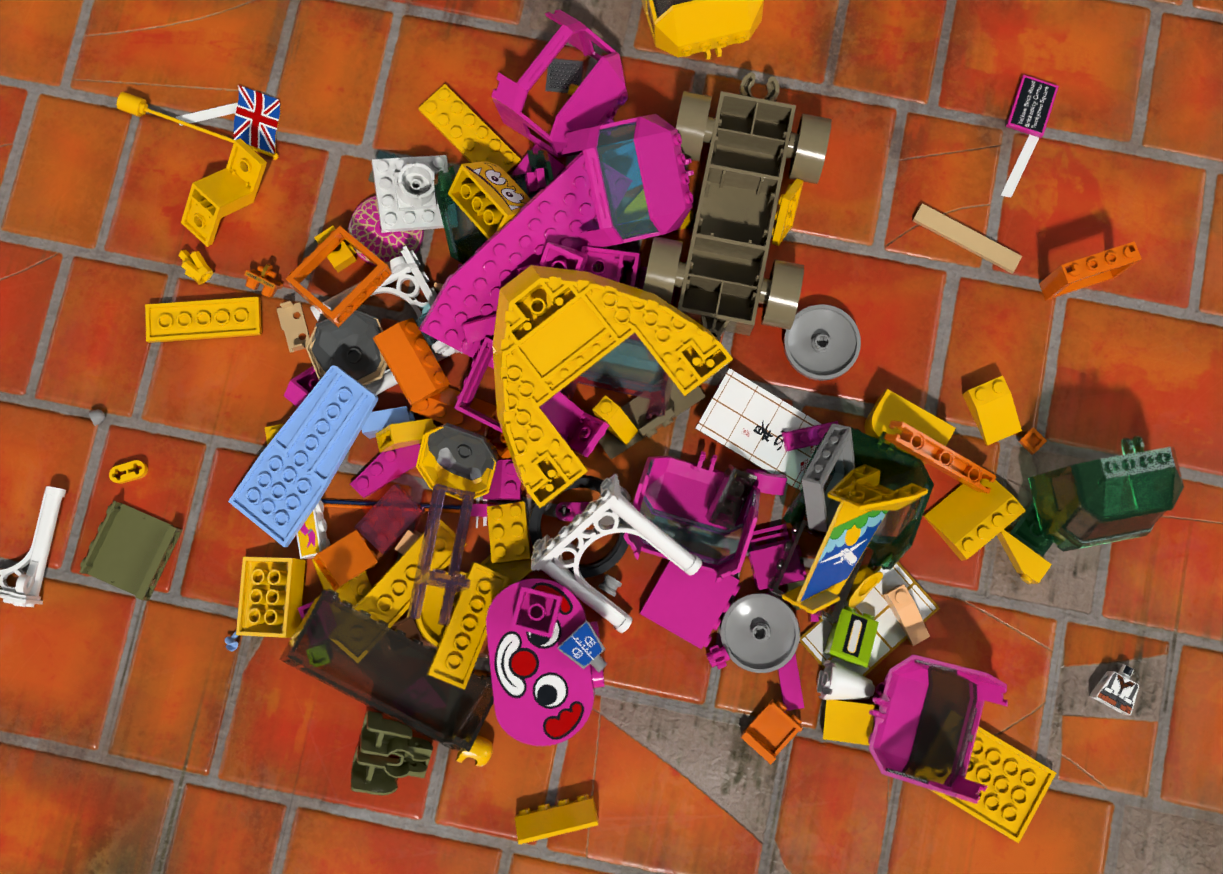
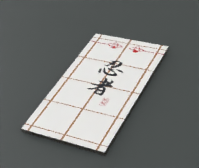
M730 368L726 371L725 376L695 427L696 430L768 473L786 475V483L800 492H803L802 478L821 445L785 452L782 438L783 432L821 425V423Z

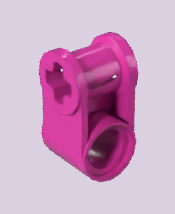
M561 502L556 506V516L561 521L572 522L577 514H581L586 510L590 502ZM563 507L570 511V513H566V516H562V513L559 512Z

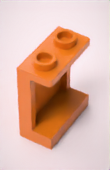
M357 530L317 553L313 558L334 591L378 563L375 552L368 548L364 536L358 533Z
M774 699L766 705L741 733V738L770 765L776 760V756L791 739L803 730L801 719L795 714L791 716L786 711L787 707L778 700L776 702Z

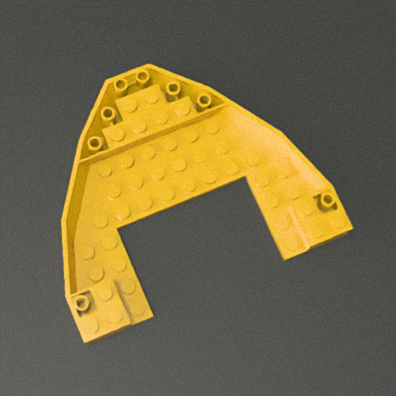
M530 265L500 289L492 344L497 418L517 476L539 508H543L588 472L587 468L540 409V406L634 333L685 397L733 360L724 346L707 328L656 294L585 271Z

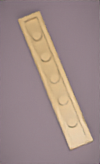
M923 203L912 220L1011 274L1015 271L1022 258L1021 255Z

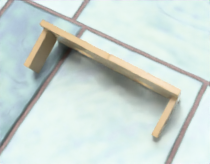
M291 301L280 303L281 308H277L281 328L285 332L290 353L305 349L310 337L301 303L293 304ZM296 312L300 313V318L298 319L293 317ZM301 333L306 335L304 340L299 339Z

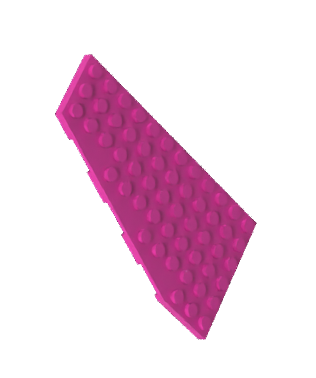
M583 151L545 189L540 190L520 209L521 211L499 232L497 231L477 249L475 254L446 279L419 328L420 331L475 359L480 351L479 346L483 344L484 339L467 344L462 323L497 314L500 289L518 276V268L540 263L547 242L570 247L580 252L582 246L589 247L587 245V238H582L579 233L599 229ZM600 161L612 215L631 181ZM492 355L491 360H490L488 366L494 369V362H493V355Z

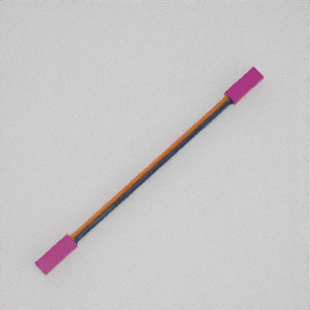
M321 499L324 507L465 513L475 517H487V506H494V504L472 503L469 506Z

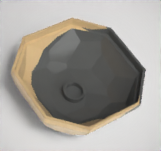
M356 310L339 328L329 319L316 324L306 350L319 381L333 365L340 367L363 386L382 379L388 365L373 340L374 336L383 332L378 318Z

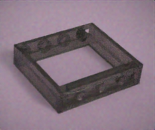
M804 519L793 525L791 540L786 542L783 551H785L784 556L778 560L775 569H778L775 577L772 576L768 583V587H770L768 593L782 599V595L785 592L779 590L778 587L802 531L824 540L827 533L809 528L808 521ZM866 549L840 593L837 594L840 596V600L831 604L827 612L820 610L813 615L830 623L838 621L866 554Z

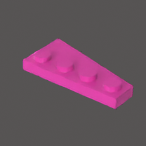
M416 444L382 452L350 485L363 498L368 497L386 486L389 482L401 477L402 474L414 469L421 445Z

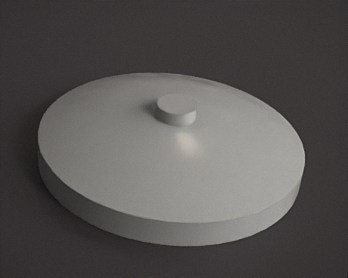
M824 304L809 306L795 315L791 330L786 329L783 341L785 355L791 366L801 375L819 381L835 379L846 373L856 362L861 347L860 333L854 320L843 310Z
M755 593L740 598L729 607L721 624V640L730 659L739 667L754 673H768L783 667L794 656L800 641V626L795 613L786 602L770 594Z

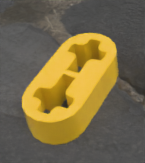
M134 460L113 467L109 472V478L118 484L127 483L145 477L148 467L144 462ZM136 465L142 467V469L139 470V474L137 472H131V470L137 468ZM118 471L126 472V474L120 476L121 479L115 477Z

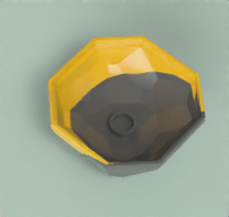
M445 423L423 434L416 467L430 489L468 502L489 493L498 461V453L495 446L485 436L450 423Z

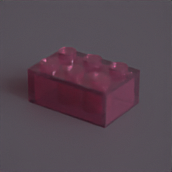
M394 484L354 528L377 550L384 554L393 547L426 510L400 485Z

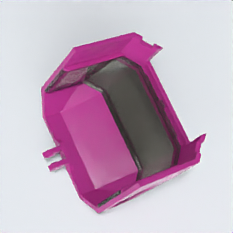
M913 654L889 670V674L886 675L884 681L885 689L880 699L873 697L872 702L880 705L879 711L874 709L869 711L870 715L875 716L874 730L869 736V750L881 774L977 804L980 799L979 792L981 790L985 791L988 786L967 780L965 777L984 703L987 701L1008 707V700H1005L1003 693L1007 692V684L985 672Z

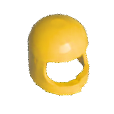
M469 732L459 748L455 761L462 763L465 758L471 757L476 759L475 766H484L491 758L493 745L487 738Z

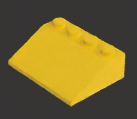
M986 479L980 480V484L984 487L991 488L989 494L977 492L961 484L924 515V518L961 561L969 559L1026 511L1019 501L997 480L994 482Z
M243 557L236 635L299 638L301 616L298 608L302 606L306 560Z

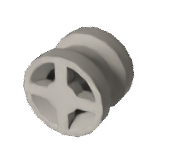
M606 574L604 582L598 587L615 597L616 590L621 587L622 583Z

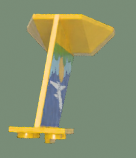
M864 464L851 470L828 492L827 497L840 502L804 584L783 594L782 599L811 614L839 601L840 596L837 594L840 593L889 510H899L910 505L927 494L928 489L910 483L894 491L879 484L880 470Z

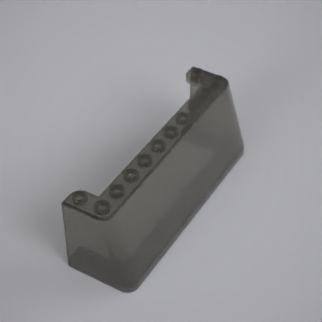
M332 589L320 591L282 653L280 660L372 709L406 724L411 729L454 751L470 752L494 703L491 675L477 676L474 674L475 670H473L465 690L429 676L427 672L436 649L423 647L424 643L415 638L411 640L405 637V632L399 629L394 631L388 628V623L380 619L377 621L370 618L371 614L364 610L357 611L353 609V605L345 600L340 602L339 593Z

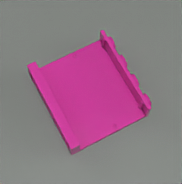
M669 561L642 608L640 615L657 623L699 649H702L703 646L707 648L712 639L709 636L713 629L717 630L722 621L719 619L722 612H727L731 605L728 602L732 595L736 596L741 587L738 585L740 580L729 575L715 584L716 573L699 568L695 574L689 576L672 561Z

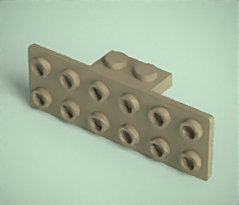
M668 376L621 407L639 431L627 445L622 443L608 430H606L605 435L598 442L609 458L613 459L646 436L650 438L658 432V428L662 426L665 428L673 423L675 417L704 399L705 394L698 386L684 397Z

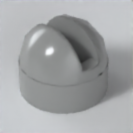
M96 409L88 412L94 426L104 422L105 414L101 410Z

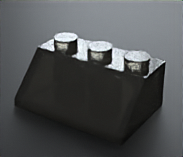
M730 464L724 473L720 486L716 490L712 503L708 507L706 519L712 524L733 529L758 476Z

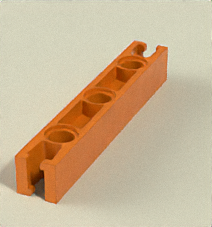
M891 421L889 428H897L901 431V435L898 433L895 435L885 434V440L977 492L990 493L991 488L984 487L980 484V480L986 479L994 482L996 475L910 425L900 421Z

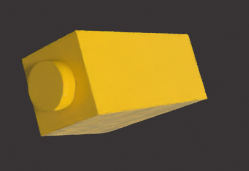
M606 395L593 408L595 417L605 421L609 425L607 430L625 445L639 432L624 411Z
M432 418L388 425L375 434L379 452L420 444L423 434L436 428Z

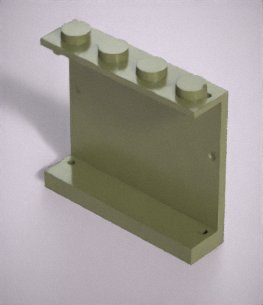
M113 501V504H110L107 508L105 520L98 527L96 538L90 543V551L87 557L81 562L79 573L91 575L136 595V598L149 601L183 530L121 502Z

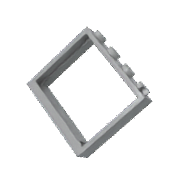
M832 423L802 478L808 527L823 532L828 531L840 502L827 497L828 492L851 470L855 469L851 427ZM835 465V474L824 493L823 486Z

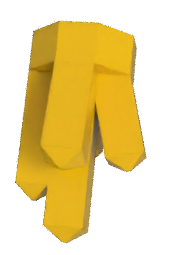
M187 250L179 252L178 256L183 260L181 267L185 269V275L194 279L199 285L204 284L212 277L213 270L207 265L199 251H193L191 254Z

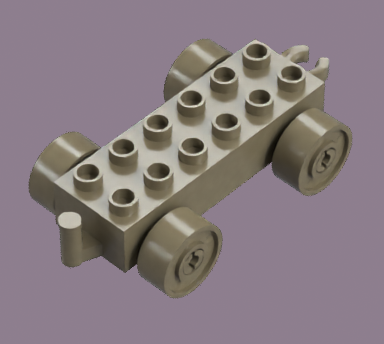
M752 72L743 78L739 95L721 91L716 118L709 117L712 96L687 91L683 92L676 129L682 139L681 150L685 155V159L691 158L693 161H699L703 142L711 143L687 263L679 262L683 241L655 236L643 288L644 291L656 294L669 304L672 301L674 287L682 288L678 310L707 328L719 342L724 331L750 336L755 325L759 303L764 304L761 325L791 330L799 303L804 265L775 259L769 279L763 278L786 158L791 159L789 179L796 180L798 178L804 182L818 184L831 131V119L802 114L797 133L791 132L796 105L776 102L779 95V83L774 76L768 79L766 86L768 94L761 99L755 98L751 94V87L755 83V74Z

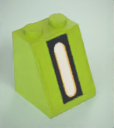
M847 606L844 609L838 608L823 653L859 667L867 668L879 622L875 621V617L863 613L861 616L856 614V610Z

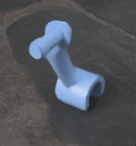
M236 631L232 636L225 638V643L227 644L225 648L231 652L235 651L238 647L236 638L239 635H236Z

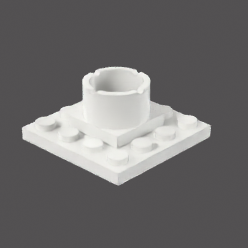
M446 155L372 159L381 233L452 228L457 226L454 201L448 195L451 182Z

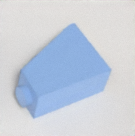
M407 406L371 412L361 430L369 439L375 438V434L388 425L415 421V416Z

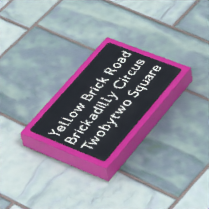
M1023 75L1006 127L1042 138L1059 86Z

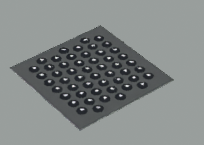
M554 59L548 66L545 91L568 93L571 83L580 86L583 61Z

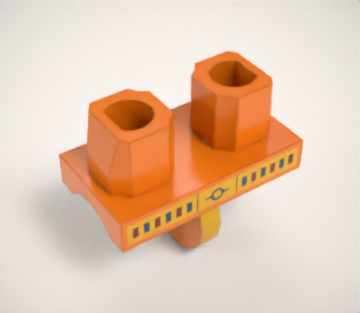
M266 264L265 267L259 265L257 270L245 271L244 275L248 277L245 286L257 290L259 284H263L264 287L261 294L266 297H273L277 289H282L283 283L273 279L277 273L273 272V265Z

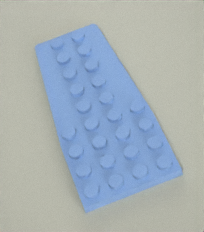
M331 366L263 450L228 502L283 547H288L324 495L378 402V396L340 367Z

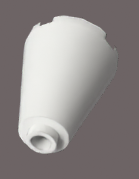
M826 660L823 663L826 667L824 671L820 670L817 680V692L821 693V696H818L820 699L868 700L870 696H873L875 686L872 680L835 661Z

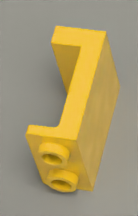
M826 700L823 739L870 745L869 736L874 730L875 716L870 715L869 711L873 709L879 711V709H875L876 704Z

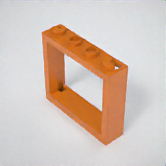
M339 226L329 234L328 238L318 244L316 249L309 256L305 257L296 269L289 273L286 281L297 293L339 328L392 272L387 264ZM345 239L377 267L331 311L300 283Z
M1135 241L1063 264L1042 280L1039 285L1045 301L1114 279L1142 258ZM1070 266L1072 271L1067 273L1065 267Z

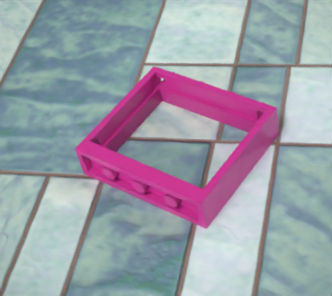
M485 337L483 344L479 346L480 351L477 357L472 362L469 376L464 380V387L457 396L458 400L454 408L503 433L499 421L470 407L493 355V339Z

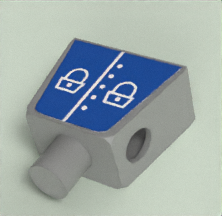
M588 621L582 624L558 647L562 653L583 669L591 664L599 673L607 665L600 656L605 647Z

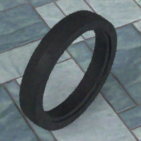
M583 475L566 490L587 488L600 493V486L604 480ZM534 503L529 518V534L532 545L538 539L543 538L541 518L547 505L539 508ZM620 518V524H627V522ZM625 533L619 534L613 549L602 559L589 564H579L583 578L602 574L619 562L629 545L624 539ZM573 567L567 568L572 574H574Z

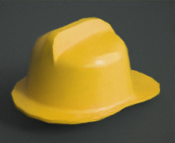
M862 565L850 576L849 587L853 593L848 603L850 608L860 604L868 593L882 580V572L875 573L866 565Z

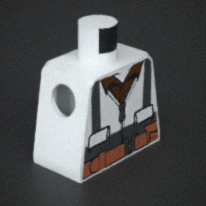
M1123 664L1119 673L1107 671L1089 697L1123 715L1130 716L1139 689V685L1130 680L1134 669Z

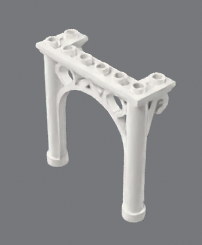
M404 246V250L401 251L403 256L396 257L387 263L392 274L370 296L388 293L404 299L416 312L421 326L438 295L433 287L429 288L427 285L429 279L425 271L420 272L418 266L421 264L414 251H409L407 246ZM397 280L396 289L385 287ZM406 280H411L415 285V290L411 294H406L401 290L402 283ZM360 283L322 303L332 311ZM420 288L428 302L422 303L415 298L418 296ZM313 305L310 306L318 322L328 319ZM421 331L426 342L432 345L431 351L438 362L454 353L460 352L439 340H430L426 337L427 334ZM388 369L385 371L382 379L365 387L375 395H378L395 386L398 382L391 370Z
M614 474L601 483L600 497L595 502H590L586 510L581 514H577L568 526L562 527L554 539L546 535L534 543L531 570L539 571L541 569L614 625V629L623 633L630 627L633 618L587 583L581 575L579 561L583 552L591 543L612 533L635 534L646 540L689 576L699 570L702 560L695 554L692 555L640 513L629 502L631 500L629 493L622 486H619L618 476ZM604 516L614 518L613 525L606 526L601 525L599 520ZM619 517L628 524H619ZM594 522L595 528L586 530ZM576 537L578 539L577 547L571 544ZM570 551L575 557L570 560H563L562 553ZM573 567L574 574H572L567 568Z
M46 486L29 552L16 565L0 570V586L2 587L0 589V598H3L4 603L20 607H34L35 604H43L39 593L62 497L65 498V489ZM29 564L28 570L25 574L21 571V569ZM12 573L19 576L15 588L8 586L6 582L7 577Z

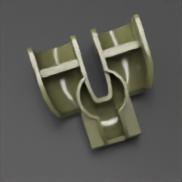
M367 710L361 730L360 746H357L353 758L351 790L374 795H389L398 789V778L405 776L425 778L433 750L432 744L425 739L412 737V729L406 724L384 719L381 713ZM390 754H394V755L399 756V758L388 757V756H389Z

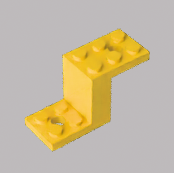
M241 138L235 140L226 168L192 183L181 223L207 247L212 245L221 218L254 203L267 162Z

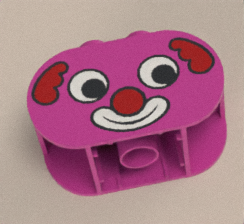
M527 579L508 586L494 598L486 616L494 708L497 720L503 730L512 738L534 746L555 745L574 736L584 726L590 716L595 700V688L604 687L605 685L603 669L598 673L591 664L583 669L558 649L569 636L587 621L583 606L575 595L564 586L551 580ZM521 586L563 597L553 638L511 628ZM589 622L599 638L598 622Z

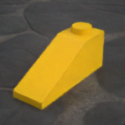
M1003 529L997 534V537L1014 569L1027 584L1039 583L1052 564Z

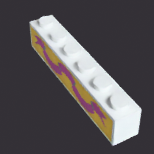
M322 500L319 501L296 534L300 559L314 558L317 553L330 546V541L326 534L327 522L323 516L324 504Z

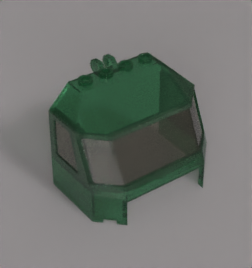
M1134 436L1132 440L1123 438L1121 441L1123 455L1074 464L1029 477L1028 480L1041 535L1047 540L1054 542L1063 552L1147 536L1159 518L1166 511L1173 510L1184 488L1174 447L1144 451L1145 445L1142 440L1143 438L1140 436Z

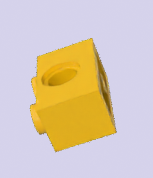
M331 226L314 238L320 244L336 229L334 226ZM344 241L339 244L341 245L339 251H332L327 256L338 273L357 261L354 257V254H356L351 244L346 245Z

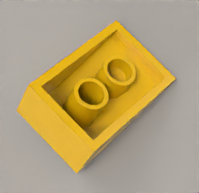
M1003 375L962 394L986 446L1022 431L1012 394Z

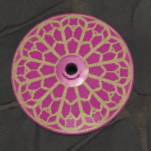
M376 196L361 203L352 214L349 222L348 233L385 264L396 257L403 256L401 251L404 250V246H407L409 251L413 250L416 255L424 238V230L381 233ZM353 247L356 254L363 261L372 266L377 267L373 262H371L367 257H365L361 252H359L355 247Z

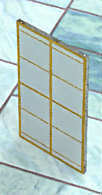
M893 555L874 570L875 573H883L882 580L868 593L860 604L853 607L856 610V614L861 616L863 613L875 617L874 620L879 622L868 667H859L823 653L838 608L844 609L845 606L849 607L848 603L853 594L851 591L819 619V622H816L800 636L799 643L805 647L823 669L826 667L823 663L826 660H831L865 677L907 639L905 632L883 596L884 593L898 585L904 584L923 622H926L940 609Z

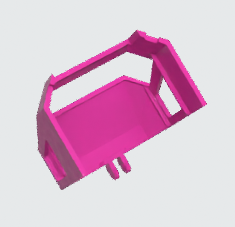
M559 9L555 10L553 14L550 12L545 13L546 17L558 23L561 27L523 76L515 83L498 72L497 80L499 84L497 89H493L491 95L505 125L557 158L580 154L583 151L562 155L563 148L567 147V142L565 141L566 133L614 123L612 119L616 115L617 109L628 98L620 54L583 23ZM568 42L581 50L584 56L589 55L596 59L598 63L556 115L549 135L522 113V109L529 90ZM592 42L607 52L608 55L601 56L594 51ZM528 127L547 140L551 147L533 136ZM608 132L600 135L606 137L608 135Z

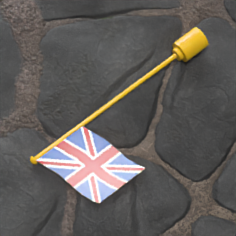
M238 85L239 100L234 118V139L148 109V104L143 98L126 92H121L118 96L117 109L138 117L149 112L232 143L241 138L254 151L273 157L274 160H277L279 157L276 153V134L281 110L279 99Z

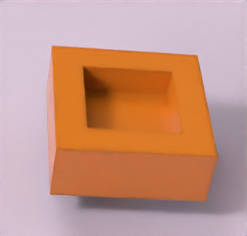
M1033 427L1018 442L1033 455L1047 440Z

